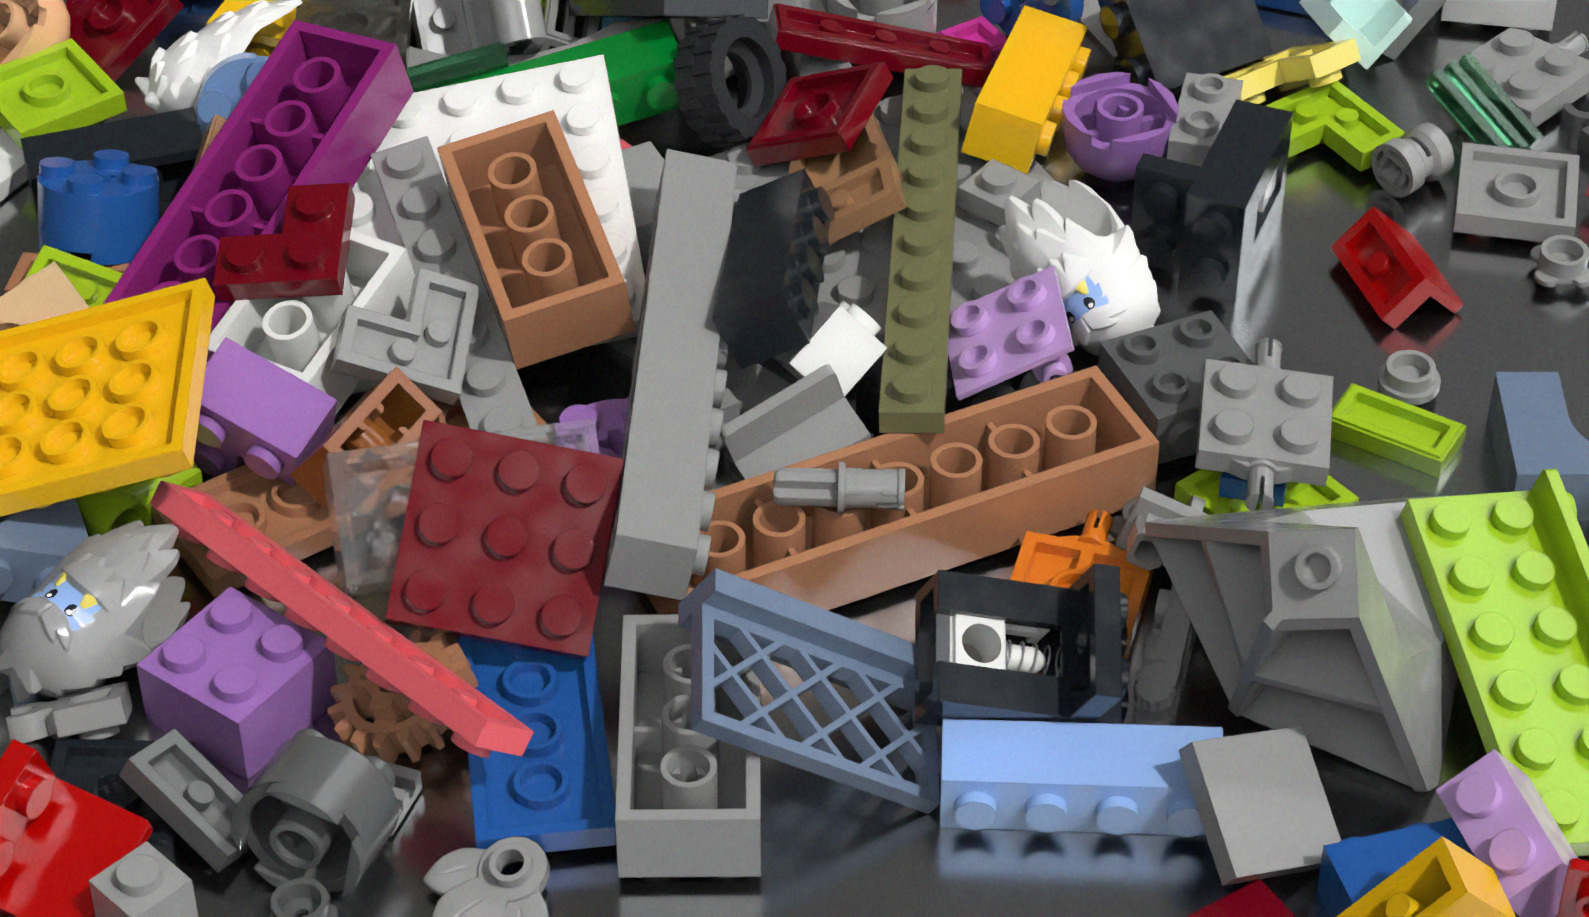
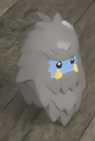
M138 520L115 528L103 535L98 533L87 537L59 562L36 589L32 588L26 598L12 606L0 630V673L11 678L12 687L18 702H24L31 694L36 693L58 699L66 694L100 687L107 678L121 676L122 672L137 667L136 665L183 626L190 610V602H181L185 591V578L177 576L167 577L180 558L179 551L172 549L179 534L177 527L173 524L144 526L143 522Z

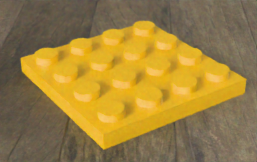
M206 278L0 331V517L33 508H45L57 502L93 493H105L117 487L157 477H169L178 472L193 469L215 295Z

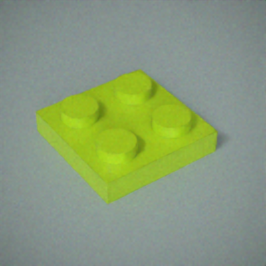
M72 38L54 44L31 56L0 65V127L21 150L20 138L97 125L105 119L127 111L124 92Z

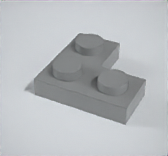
M420 268L413 279L406 320L348 304L341 317L331 371L378 383L397 366L429 399L454 405L461 394L480 285Z

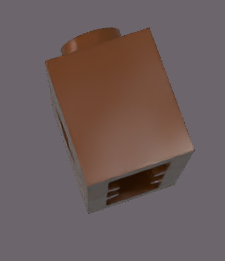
M396 366L356 402L290 475L338 520L368 495L420 438L423 421H435L443 411Z

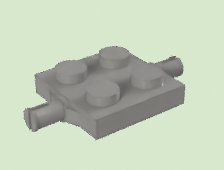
M1510 27L1440 72V91L1464 103L1450 112L1452 125L1456 129L1460 127V131H1466L1481 119L1490 117L1508 121L1531 131L1561 111L1564 104H1571L1589 92V60L1579 56L1589 48L1587 37L1583 33L1578 35V31H1574L1560 42L1550 44L1534 37L1528 31Z
M1269 338L1261 339L1256 343L1255 365L1205 359L1201 381L1195 468L1227 472L1247 480L1245 506L1250 511H1256L1259 494L1261 495L1260 510L1273 508L1274 484L1298 482L1325 486L1330 469L1333 376L1281 369L1282 345L1278 340L1273 339L1268 356Z

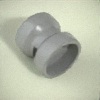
M1424 122L1405 131L1401 138H1393L1377 146L1372 153L1371 163L1373 173L1381 187L1390 195L1402 198L1419 190L1424 182H1432L1449 174L1454 165V153L1452 145L1444 132L1434 124Z

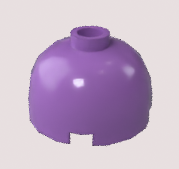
M1123 72L1095 74L1077 81L1071 87L1070 98L1067 101L1063 100L1061 113L1062 138L1073 162L1084 172L1112 182L1135 180L1136 166L1143 153L1167 158L1168 140L1173 121L1177 123L1179 107L1173 93L1160 82L1148 78V87L1130 83L1131 73Z

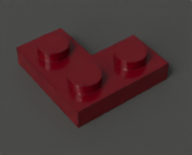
M350 182L289 186L283 229L280 234L220 237L213 279V288L218 301L342 295L355 205V196Z

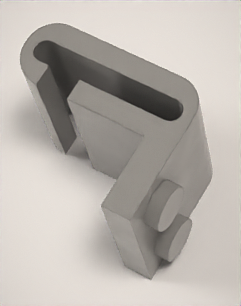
M408 0L418 49L467 57H506L536 53L548 40L540 0Z

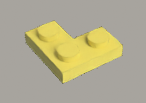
M1355 38L1295 46L1227 73L1223 77L1243 80L1241 100L1260 104L1267 100L1264 91L1276 86L1279 92L1307 83H1309L1310 88H1315L1335 82L1343 78L1341 68L1360 61L1361 57Z

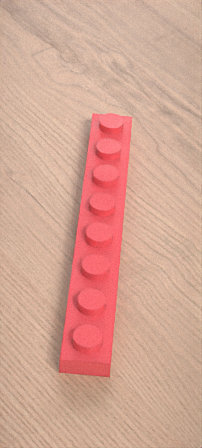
M160 481L149 504L171 519L170 524L178 528L179 537L207 546L209 550L206 557L210 561L232 572L243 573L247 576L244 586L253 593L274 602H282L287 606L283 613L284 616L303 628L322 632L326 635L327 638L324 646L333 653L345 659L365 664L368 667L365 676L371 682L386 690L403 693L409 697L410 701L407 708L411 712L434 724L448 726L454 731L450 740L461 749L482 758H489L492 750L522 757L534 733L532 729L213 496L202 491Z

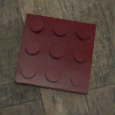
M424 420L384 622L586 660L590 651L624 459Z

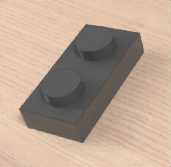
M176 729L171 730L128 759L119 776L217 873L251 850L247 843L239 850L231 832L232 812L243 797V794Z

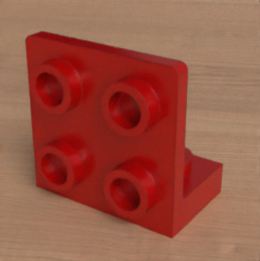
M12 739L0 758V912L11 917H96L88 880L145 843L151 836L153 827L147 819L57 778L36 749Z

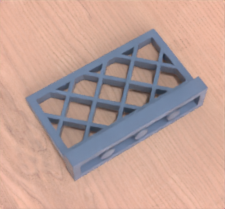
M717 568L706 576L678 604V626L691 631L692 731L927 814L940 805L937 728L933 725L915 723V643ZM714 640L735 647L744 661L732 667L714 644ZM771 661L793 668L803 683L792 689ZM749 669H752L774 698V701L762 707L739 676ZM830 682L852 690L862 704L850 710ZM719 687L723 688L745 717L743 720L739 721L714 712V691ZM809 690L834 721L823 729L799 699V696ZM888 704L907 711L912 710V730L908 731ZM781 708L805 740L800 743L786 738L769 715ZM867 711L891 741L883 749L878 747L857 719ZM840 729L863 759V762L859 764L845 759L828 736ZM898 750L914 771L916 784L904 780L887 757Z

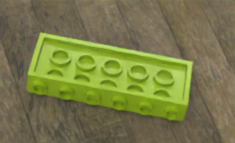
M1543 469L1529 491L1408 499L1400 513V517L1486 753L1488 754L1495 749L1529 777L1576 856H1588L1589 546L1577 520V508L1573 496L1566 492L1557 469Z

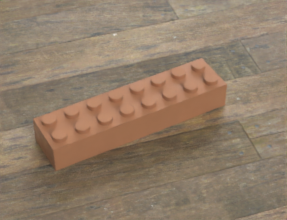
M1097 366L1086 368L945 414L944 433H887L785 466L786 468L839 469V462H845V468H905L904 511L861 508L844 509V514H837V507L778 505L773 499V476L775 470L709 491L715 493L712 519L708 532L700 531L699 533L711 536L708 561L703 576L691 574L686 596L717 568L825 610H831L934 575L938 570L946 571L1022 545L1026 531L1051 535L1085 523L1087 513L1091 510L1099 509L1098 518H1101L1103 510L1109 514L1122 511L1128 501L1138 497L1143 486L1155 491L1160 442ZM646 594L659 615L678 614V604L682 600Z

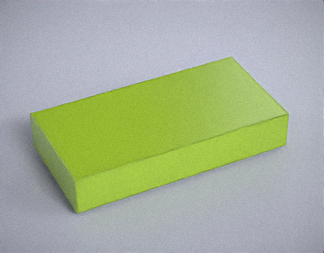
M1351 383L1332 409L1331 438L1436 478H1440L1465 441L1466 425Z

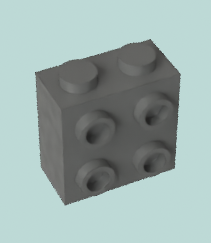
M1211 310L1100 342L1098 368L1160 442L1158 465L1196 454L1201 381L1205 359L1254 365Z

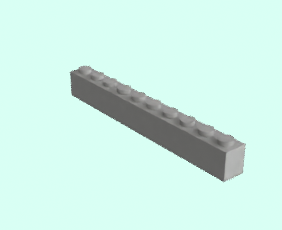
M671 149L666 151L655 200L621 454L624 463L611 529L604 586L683 600L686 597L691 574L703 576L705 573L711 536L699 533L700 531L708 532L715 493L704 491V489L712 490L719 461V451L708 449V447L716 449L720 437L724 413L720 408L727 381V371L724 369L729 353V347L712 318L739 194L746 191V189L735 187L738 163Z

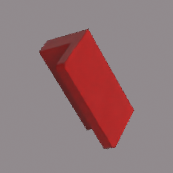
M1374 206L1331 246L1335 255L1380 319L1394 329L1403 323L1430 296L1455 314L1464 306L1416 238Z

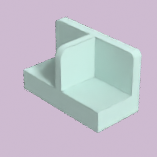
M1396 0L1299 1L1300 5L1333 41L1355 38L1361 57L1358 63L1366 70L1412 21V17Z

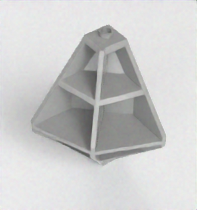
M1444 496L1404 497L1167 518L1145 522V536L1151 537L1230 702L1228 709L1236 717L1243 716L1274 730L1303 726L1308 744L1413 788L1414 792H1428L1438 786L1458 674L1400 513L1408 499Z

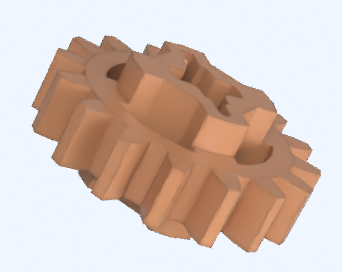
M414 629L408 640L474 688L479 686L478 680L471 670V665L458 643L450 645L443 633H436L427 641L421 629ZM362 663L360 666L345 664L342 670L349 681L331 687L330 692L337 703L328 708V714L335 724L334 729L344 745L354 749L361 755L374 757L379 755L381 760L395 763L399 753L405 752L413 763L419 761L421 747L429 743L438 750L445 747L444 739L441 735L447 729H452L446 725L429 722L411 712L407 708L410 698L403 693L386 690L367 679L365 673L368 667ZM371 717L374 723L366 721V718Z

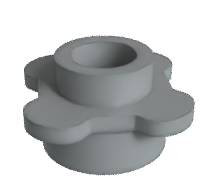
M1555 235L1543 241L1542 245L1536 246L1531 250L1530 259L1537 264L1538 270L1535 271L1534 279L1538 284L1556 289H1569L1574 286L1585 288L1589 286V269L1587 266L1589 248L1580 239L1568 235Z

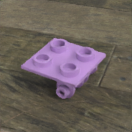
M1054 266L1033 275L1024 276L1006 287L979 299L965 302L951 311L948 355L956 396L959 401L1030 369L1041 383L1073 372L1072 362L1067 353L1074 351V346Z

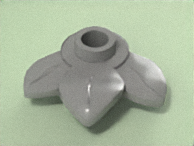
M513 836L504 838L492 844L488 849L461 848L454 850L435 862L423 878L424 883L432 891L442 896L436 904L432 917H549L548 909L541 895L550 875L549 861L542 847L526 837ZM515 862H524L522 868L517 873L512 875L501 874L502 870L508 865Z

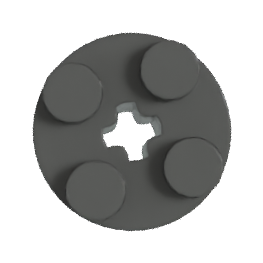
M309 728L300 729L290 740L283 743L276 750L235 806L231 816L233 839L239 850L247 843L259 859L253 869L276 888L291 879L309 878L320 882L326 888L329 895L331 892L343 890L342 896L352 892L397 825L399 810L397 799L392 789L396 783V776L392 768L380 758L374 756L364 757L359 752L342 743L327 739L316 730Z

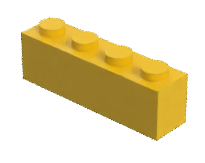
M1024 5L975 102L961 152L986 161L991 159L997 160L1025 174H1028L1036 154L1047 157L1055 132L1059 131L1061 126L1063 100L1067 101L1070 98L1071 87L1077 81L1082 80L1090 58L1091 49L1082 47L1088 26Z

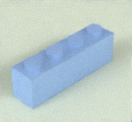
M943 718L940 828L1109 833L1113 835L1206 836L1178 750L1193 741L1223 737V727Z

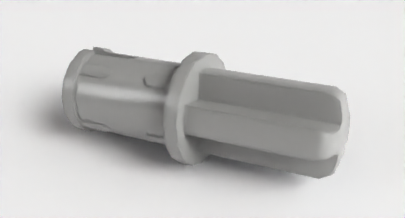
M839 462V469L780 467L775 470L773 476V499L776 504L784 506L837 507V514H844V509L861 508L904 511L905 468H845V462Z

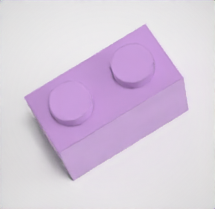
M1494 749L1437 788L1436 791L1474 856L1494 869L1513 912L1520 917H1554L1558 913L1568 862L1570 859H1578L1529 777Z

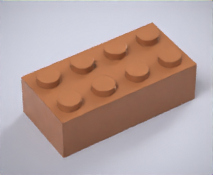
M554 110L437 147L450 196L516 369H521L636 331L624 278Z

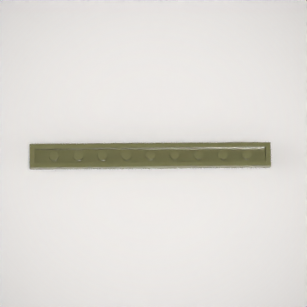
M927 65L919 69H905L898 168L903 177L901 185L907 208L894 213L884 337V345L887 349L883 352L879 402V433H944L962 102V69H946L938 65Z

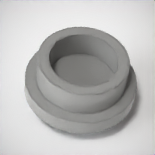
M1401 350L1391 354L1386 363L1381 366L1377 379L1378 388L1383 395L1413 406L1424 404L1434 399L1439 392L1441 382L1433 359L1427 354L1416 350Z

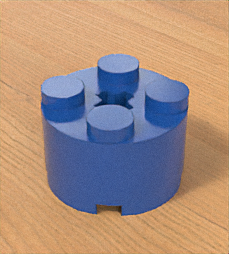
M113 149L94 152L93 160L74 161L65 157H48L40 160L39 174L37 176L39 250L42 249L43 245L68 254H71V252L91 254V262L99 265L131 263L159 222V176L157 169L151 166L129 163L128 152Z

